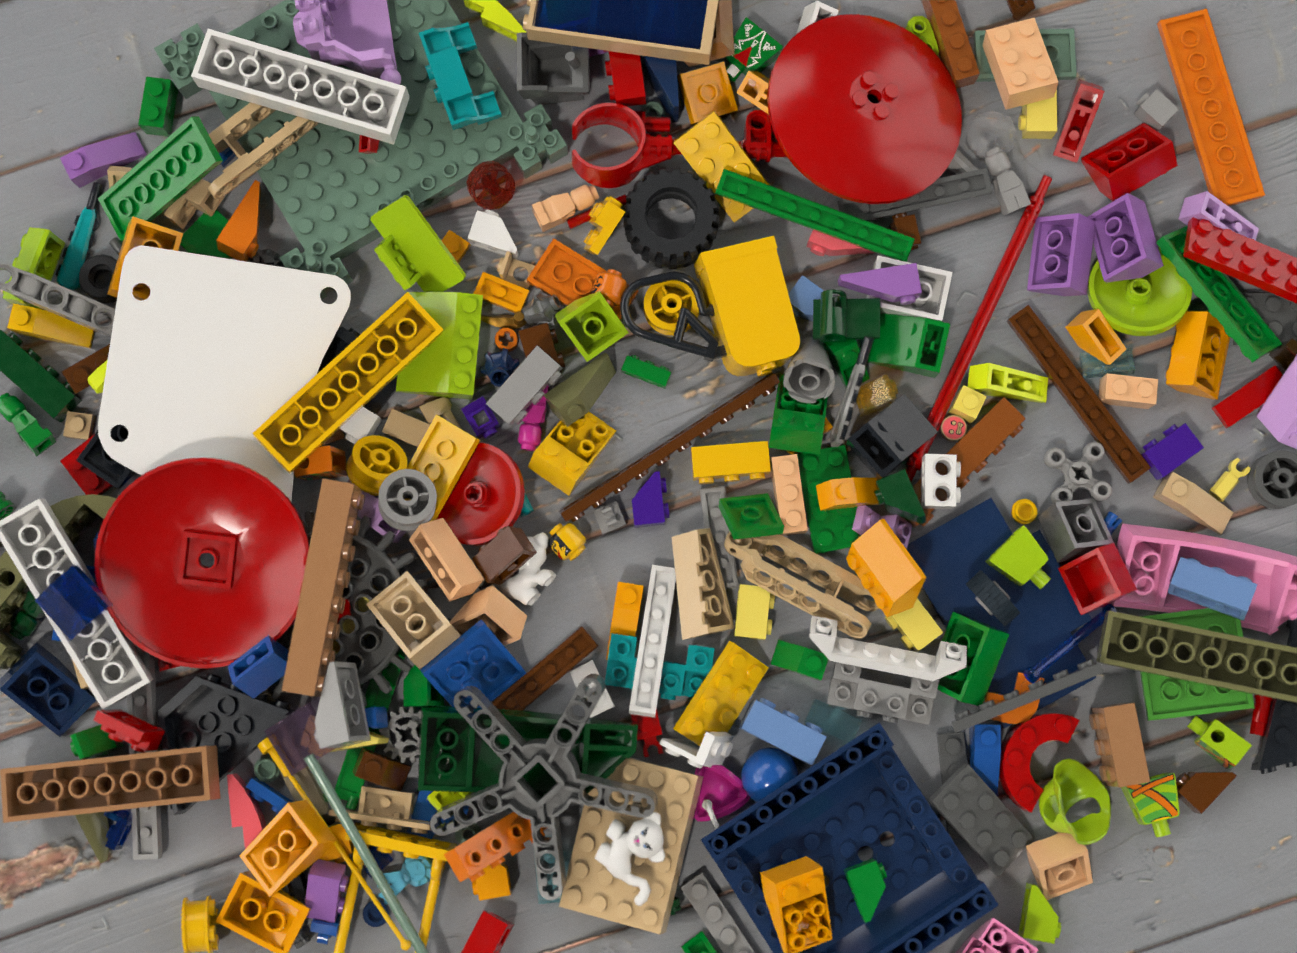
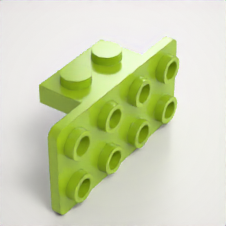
M404 195L371 216V222L384 238L374 251L404 291L417 282L423 292H444L465 279L466 274L409 196Z

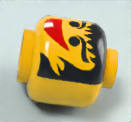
M559 523L549 532L552 537L549 539L548 545L561 560L569 559L573 561L586 549L584 546L586 543L585 536L572 523L564 526Z

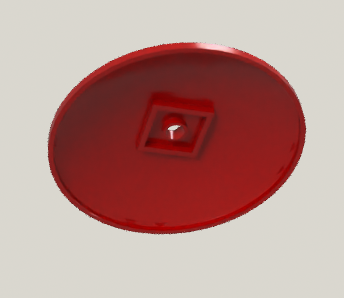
M859 14L838 15L819 20L798 32L787 43L771 71L767 92L768 113L773 132L780 147L802 175L813 184L837 197L865 204H888L911 198L930 187L944 173L956 153L961 136L962 114L959 96L951 75L940 58L925 42L893 22ZM867 94L875 95L878 98V103L870 102Z
M208 457L186 458L160 465L146 472L124 489L114 501L105 516L97 538L95 549L96 581L104 606L115 624L139 648L156 658L179 666L190 668L224 667L232 664L268 635L277 641L290 627L297 614L310 545L303 521L296 508L280 488L268 478L247 466L229 460ZM203 553L213 555L215 560L213 566L206 567L201 563L200 557Z

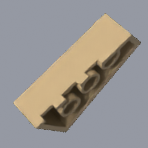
M711 528L696 529L673 536L672 546L682 640L734 629Z

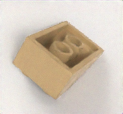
M408 571L366 604L408 658L419 669L423 668L461 636Z

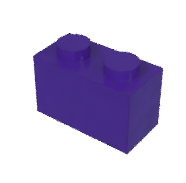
M1186 423L1179 427L1173 424L1162 432L1165 437L1157 442L1154 438L1142 447L1144 452L1141 455L1151 467L1149 471L1156 480L1165 477L1204 448Z

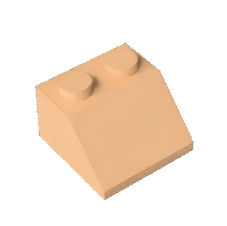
M491 585L474 593L450 620V623L462 635L482 619L502 644L506 646L521 639L527 615Z
M1057 833L1026 846L1030 867L1037 885L1046 900L1093 883L1088 850L1085 845L1077 843L1072 834Z

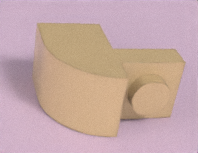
M201 179L170 205L164 216L176 227L183 230L196 210L212 217L224 197L215 199L206 187H209L211 183Z

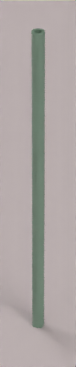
M313 753L309 754L304 758L307 766L416 953H429Z

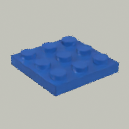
M482 619L420 669L422 674L452 707H455L454 697L466 686L477 687L491 702L527 673ZM469 695L464 702L466 704L470 703L472 697Z

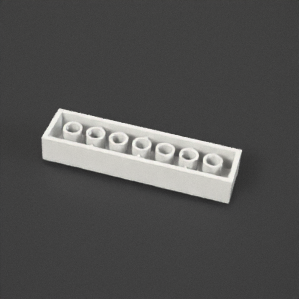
M207 29L191 75L200 88L390 144L395 143L410 98L406 86L211 29Z
M39 498L0 520V541L101 708L104 709L151 682L154 678L131 640L124 635L110 616L102 601L98 585L46 499Z

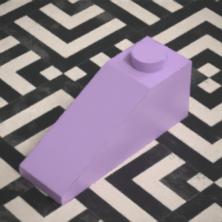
M1208 191L1185 198L1179 220L1187 226L1188 221L1193 217L1199 220L1206 219L1213 226L1223 230L1230 229L1256 240L1259 230L1258 227Z

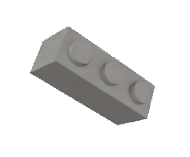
M536 346L486 404L509 425H513L515 422L519 424L528 414L525 410L532 403L536 405L544 397L545 393L543 390L548 384L553 386L562 376L560 371L563 368L539 346Z

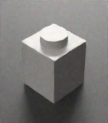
M1156 89L1151 95L1146 93L1136 103L1139 108L1134 115L1143 123L1159 131L1179 109Z

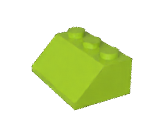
M29 227L28 232L21 239V250L19 256L14 259L12 266L51 281L65 242L48 229ZM10 276V279L7 280L5 283L10 282L12 277ZM3 291L4 295L2 298L11 304L41 309Z

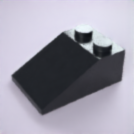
M116 425L111 429L110 435L114 441L123 442L128 438L129 433L125 426ZM98 430L76 460L119 490L136 473L112 459L105 452L98 436Z

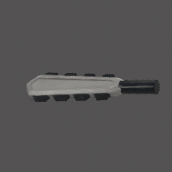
M864 336L856 364L851 372L830 433L831 447H838L844 442L864 377L865 366L874 342L872 337Z

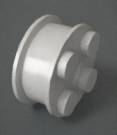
M402 469L393 472L386 477L379 489L378 506L382 518L388 525L397 530H416L420 524L429 522L435 513L436 488L430 478L420 471Z

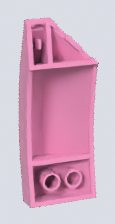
M1122 523L1116 548L1137 590L1112 602L1113 606L1166 613L1207 608L1168 593L1180 557L1194 558L1200 561L1202 565L1211 568L1219 567L1225 570L1227 574L1236 577H1247L1253 583L1258 584L1244 621L1241 620L1242 627L1272 635L1279 630L1278 626L1289 619L1293 621L1297 618L1296 556L1208 535Z

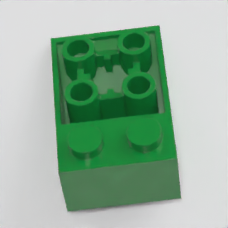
M880 313V339H874L867 363L936 378L940 373L950 324L928 318Z
M779 374L780 383H778L769 448L820 455L828 397L817 399L815 403L800 402L789 395V391L784 387L783 383L784 374Z

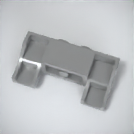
M835 662L826 704L857 710V716L872 718L873 714L882 715V721L896 724L898 719L926 725L930 724L939 679L929 681L911 677L909 688L861 679L862 667Z

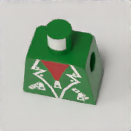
M747 17L734 36V55L725 57L730 63L726 68L727 74L733 82L742 73L746 76L748 71L761 73L777 60L783 49L780 43Z

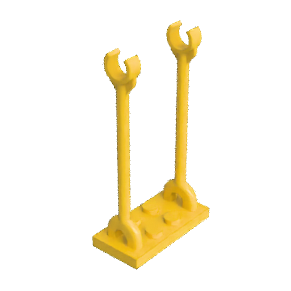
M355 822L354 824L368 848L369 845L377 846V851L384 853H393V850L403 852L404 857L418 859L419 856L433 858L430 882L418 934L425 947H427L440 881L447 861L444 854L457 847V844L376 826H365ZM346 833L345 840L351 841L348 834ZM354 846L353 864L361 874L364 862ZM352 870L334 953L345 952L359 881Z

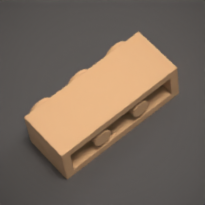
M797 454L771 457L770 468L776 511L784 525V531L781 535L804 534L808 531Z
M444 518L420 524L410 537L409 541L449 601L473 594L484 580Z

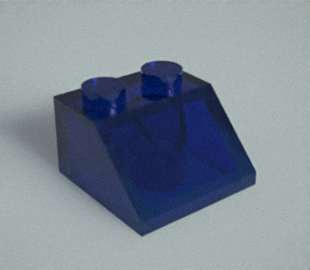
M78 565L71 566L35 600L71 641L113 606L109 599Z

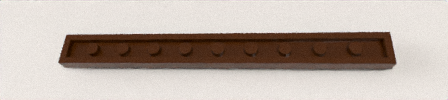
M771 373L564 507L559 513L566 522L569 520L572 522L577 521L585 515L583 511L591 505L593 508L600 506L606 501L605 496L611 492L618 494L628 487L626 484L634 477L636 480L641 479L649 473L648 468L654 464L657 466L664 464L670 459L669 454L676 450L678 452L684 451L692 445L690 441L695 437L699 436L701 439L713 431L711 427L718 422L721 425L734 418L732 413L741 408L744 411L754 405V399L761 394L763 397H766L776 390L775 385L780 383L776 374Z

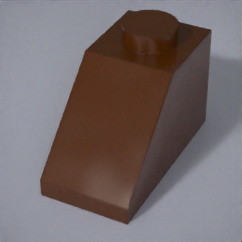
M362 747L352 772L354 776L401 791L411 766Z
M1226 771L1188 772L1187 774L1184 772L1176 779L1178 798L1194 813L1202 814L1237 775Z

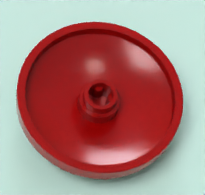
M478 443L437 519L444 518L461 544L484 545L490 543L497 536V532L507 526L513 527L521 513L525 495L523 477L516 462L498 447L486 443Z

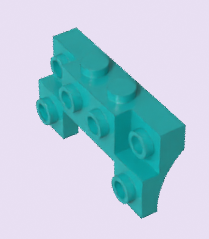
M469 22L452 27L431 28L419 32L429 61V65L425 66L430 81L434 79L438 88L433 90L438 104L444 103L452 129L456 130L476 122L480 125L501 118L502 114L493 91L473 96L459 54L477 49Z
M611 633L605 685L633 688L637 657H635L637 637ZM689 644L686 664L664 661L659 688L660 698L676 700V696L693 697L712 668L715 648Z

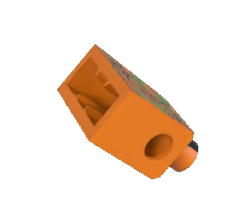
M330 445L319 447L294 470V475L296 478L303 480L347 476L345 451Z

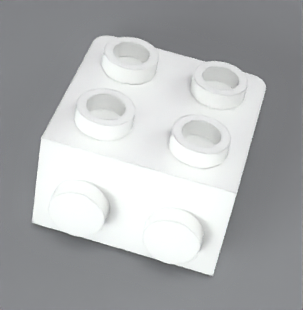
M706 732L700 748L680 738H662L660 744L666 747L665 752L676 757L682 755L688 758L687 762L695 767L702 768L706 766L711 768L712 765H722L724 759L729 756L733 748V743L731 742L734 736L727 732Z

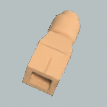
M582 185L572 190L570 196L568 193H562L532 204V212L542 232L563 224L575 215L576 209L582 211L593 206L595 200L599 199V195L594 185Z

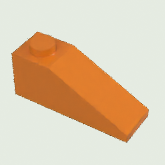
M255 180L216 240L219 251L239 261L247 262L249 257L253 258L259 248L258 232L261 202L259 181Z

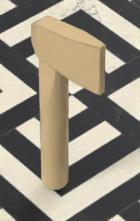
M442 397L419 406L428 424L432 423L435 415H439L461 428L450 410L452 404L448 398Z

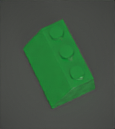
M953 612L942 641L967 646L966 667L940 678L937 690L964 703L976 706L982 704L1009 634L983 622Z

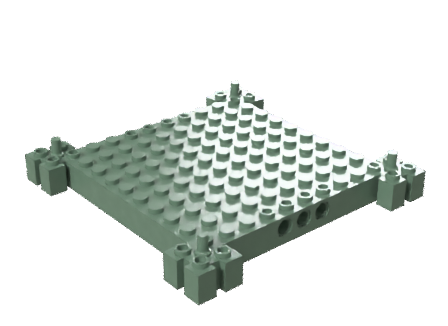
M284 0L227 33L228 35L312 59L308 50L299 45L296 40L293 19L299 10L296 9L295 0ZM387 0L397 71L401 75L400 85L406 86L410 97L394 144L379 140L377 153H360V134L318 122L317 126L257 171L305 250L301 253L296 247L279 257L285 268L336 275L348 285L353 282V279L341 260L382 236L371 222V216L404 195L409 196L419 211L423 212L513 158L524 178L527 179L542 170L541 161L548 158L552 164L568 154L567 144L557 128L553 130L551 119L542 104L524 113L525 122L521 120L478 49L459 54L473 96L493 91L502 117L480 125L476 122L456 130L452 129L444 103L438 104L433 90L438 88L435 79L430 81L425 66L429 65V61L419 36V32L431 28H446L462 24L447 0ZM197 23L180 33L183 38L180 42L175 44L170 38L154 48L185 99L203 90L197 86L191 77L205 38V34ZM338 65V66H337V67H341V68H344V69L351 70L350 68H348V67H346V66H344V65ZM208 90L226 120L250 103ZM276 110L238 140L243 149L249 154L264 142V138H270L284 127L285 122H291L297 116ZM326 288L320 293L321 300L327 297L324 291Z

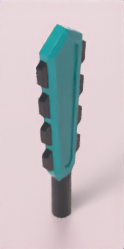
M97 182L93 183L87 206L80 215L76 216L74 222L76 228L70 232L68 238L70 244L64 249L62 254L63 263L58 265L56 271L57 283L72 291L80 288L79 272L82 265L91 257L89 248L94 245L95 238L93 237V232L98 229L99 225L96 209L99 202L98 198L101 196L104 185Z

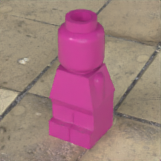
M549 386L543 390L545 394L549 392ZM545 397L536 405L532 403L525 410L528 414L522 420L524 424L520 425L518 435L521 450L535 451L536 446H539L541 443L542 427L539 425L545 422L547 412Z

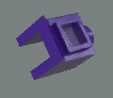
M483 396L461 408L478 439L492 437L498 432L497 428L500 427Z

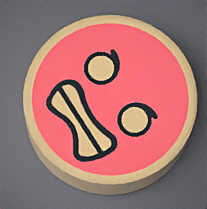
M957 415L946 417L940 426V433L943 438L952 442L960 440L967 430L965 421Z

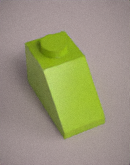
M1026 882L1018 935L1026 939L1055 944V938H1059L1061 932V923L1058 922L1059 917L1036 885Z

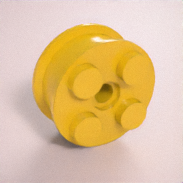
M676 280L651 285L646 291L644 315L648 324L656 332L673 336L681 308L690 310L698 318L699 310L692 289L685 283ZM673 303L676 307L669 308L667 305ZM688 323L685 332L691 328Z
M378 435L365 436L355 443L352 455L346 464V472L350 481L362 491L372 496H379L380 486L386 477L395 471L407 469V456L404 450L389 438Z
M210 895L206 897V900L189 901L188 897L183 899L181 931L184 953H213L215 950H219V936L216 934L215 925H219V923L215 922L219 915V909H216V901Z

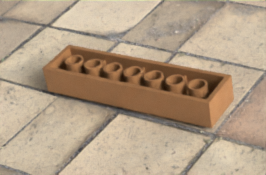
M322 479L282 691L321 697L328 664L335 660V650H332L334 640H338L340 634V624H337L339 613L342 614L345 607V598H342L344 587H348L350 581V572H347L348 563L353 561L355 555V546H352L353 536H357L359 533L360 520H357L358 511L363 509L365 495L362 494V490L355 484Z
M201 746L0 769L3 823L221 799L217 746Z

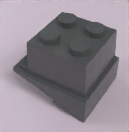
M527 32L517 33L518 93L523 99H531L536 105L584 100V94H590L589 48L528 40Z

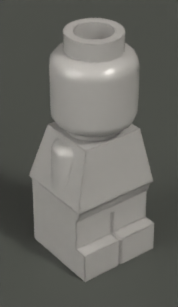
M1000 147L985 152L987 156L985 164L990 175L995 176L992 179V183L1003 216L1030 205L1031 203L1023 182L1013 170L1009 171L1011 164L1006 152L1001 151Z

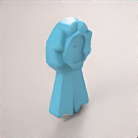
M419 856L418 859L406 858L401 870L383 874L388 883L392 884L390 887L397 896L408 884L418 887L430 881L432 862L429 857ZM379 893L378 896L384 898L382 893Z

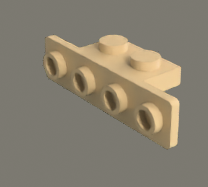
M362 786L358 811L346 809L351 819L361 820V825L376 826L377 823H384L387 829L402 830V826L411 827V832L427 834V830H431L429 821L411 819L415 795L413 792ZM330 809L328 815L336 816L335 821L340 822L334 810Z

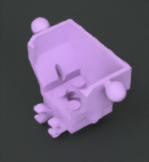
M295 0L296 9L299 10L293 19L296 40L299 45L308 50L312 59L324 63L330 62L334 66L344 65L355 72L400 85L401 75L397 71L387 0Z

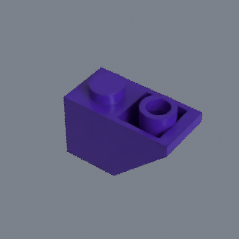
M660 471L654 472L632 499L634 528L665 525V518H670L668 503H663L662 493H667L666 478H660Z

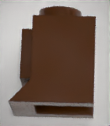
M899 213L892 216L893 221L888 229L914 238L911 251L917 250L919 248L918 245L921 244V238L915 214L907 216V213Z

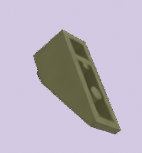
M605 352L544 395L552 413L567 427L589 412L615 375L616 371L609 355Z

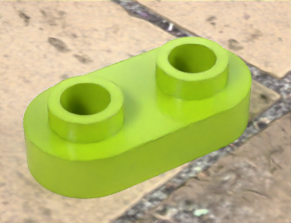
M923 16L912 17L905 29L925 42L938 56L939 48L929 20ZM915 25H921L923 30H917Z

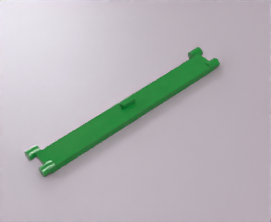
M400 649L398 655L405 659L406 654ZM391 662L382 671L383 676L390 682L393 690L386 694L380 690L374 679L370 680L365 694L367 706H364V708L385 707L388 713L401 670L394 663ZM368 728V729H369L370 732H373V733H376V734H379V735H380L381 733L379 732V729H382V728H377V729H375V728ZM377 745L363 748L375 752ZM362 748L347 750L334 789L340 799L347 801L346 808L356 810L361 795V788L366 781L354 776L352 772ZM323 793V796H324L325 801L328 802L326 796H325L324 793Z

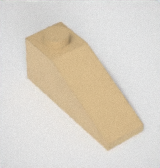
M1171 472L1163 477L1153 496L1156 500L1222 535L1234 513L1198 485L1175 472Z

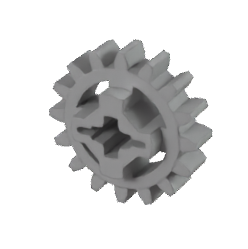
M400 707V714L397 715L394 711L390 712L392 719L388 720V728L379 729L380 733L385 734V737L389 738L388 743H386L387 747L383 751L385 753L392 751V760L401 756V763H405L407 757H410L411 762L414 763L417 759L416 755H419V748L409 753L404 752V750L409 745L419 747L421 710L416 714L415 707H410L408 712H406L404 707ZM404 717H412L408 724L402 725L397 722ZM411 728V735L416 740H403L405 735L400 730H409ZM391 731L396 735L397 742L395 746L391 739Z

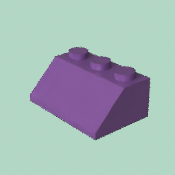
M1127 193L1087 217L1095 221L1093 243L1105 282L1142 278L1163 266L1144 201Z
M1080 213L1037 217L1027 285L1028 291L1059 296L1087 295L1095 221Z

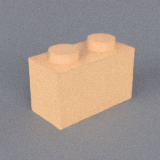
M1107 373L1100 378L1098 398L1106 405L1149 409L1156 405L1158 379Z

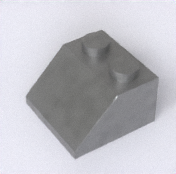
M1094 498L1055 502L1038 516L1057 562L1072 561L1098 547L1114 543Z

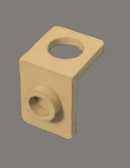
M507 251L505 257H501L498 264L497 272H499L500 278L528 290L531 284L526 280L517 281L513 274L517 268L522 267L528 271L529 276L535 265L513 259L511 252Z

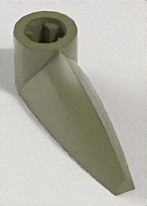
M106 812L75 815L100 864L107 861L110 833Z

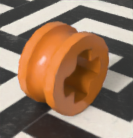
M502 328L495 335V343L501 351L505 348L508 349V352H511L518 345V337L512 329ZM505 334H510V339H514L513 342L508 343V346H503V342L499 341L500 338L505 337Z

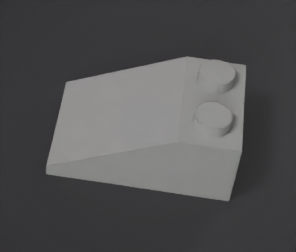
M330 662L328 664L315 718L316 729L314 736L320 748H343L371 741L356 663Z

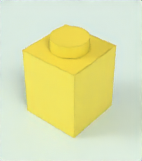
M963 385L958 390L948 413L957 415L971 424L976 420L987 396Z

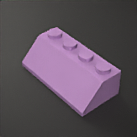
M1297 355L1257 413V418L1278 442L1297 449Z

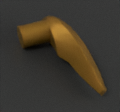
M516 312L514 316L481 315L482 321L499 328L517 329L527 324L522 312Z

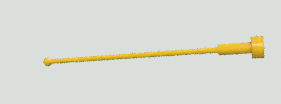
M273 734L257 745L263 755L269 753L284 777L288 776L303 800L309 802L325 823L293 776V769L277 746L281 742L277 736ZM336 840L334 843L335 847L401 942V949L409 950L411 942L405 940L343 847Z

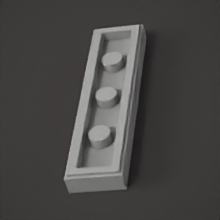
M725 486L699 489L704 528H711L725 589L738 588L735 557L730 555L724 547V540L730 530L718 507L719 498H726Z

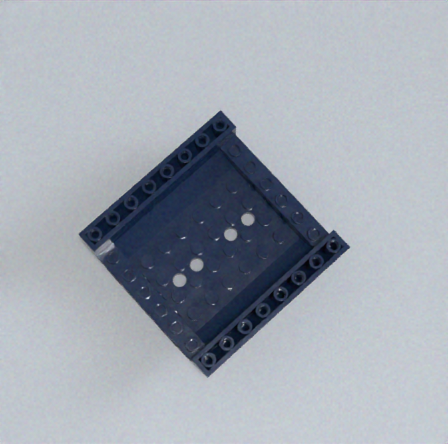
M880 722L700 839L773 953L784 952L764 898L760 873L805 856L822 866L823 875H826L829 879V884L825 889L833 939L798 953H928L999 906L986 884L976 877L893 750L892 746L894 744ZM885 831L891 832L894 836V841L890 846H883L880 843V835ZM862 846H869L871 848L872 856L870 859H875L877 864L882 863L887 878L883 879L886 885L871 921L866 923L861 918L843 870L864 862L858 857V850Z

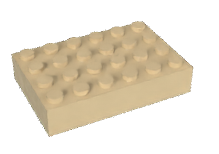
M629 758L625 759L615 768L616 770L607 779L649 788L658 797V803L654 812L661 815L660 827L664 837L663 849L665 859L657 863L652 862L648 858L637 857L634 854L631 856V874L646 879L651 889L648 900L642 906H637L634 898L640 892L639 887L628 885L623 880L615 878L602 863L595 859L601 844L604 842L611 844L613 841L606 833L614 819L623 822L626 826L625 832H628L634 821L643 818L584 805L566 876V886L562 892L559 907L656 934H663L667 930L703 776ZM593 788L588 794L590 796H598L597 788ZM612 792V798L616 802L625 801V797L621 792ZM632 795V797H631V799H630V801H629V803H628L629 805H632V803H633L632 800H633V798H634V795ZM642 798V807L647 808V799Z

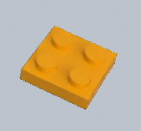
M724 62L677 75L690 124L700 122L713 111L718 116L738 110Z

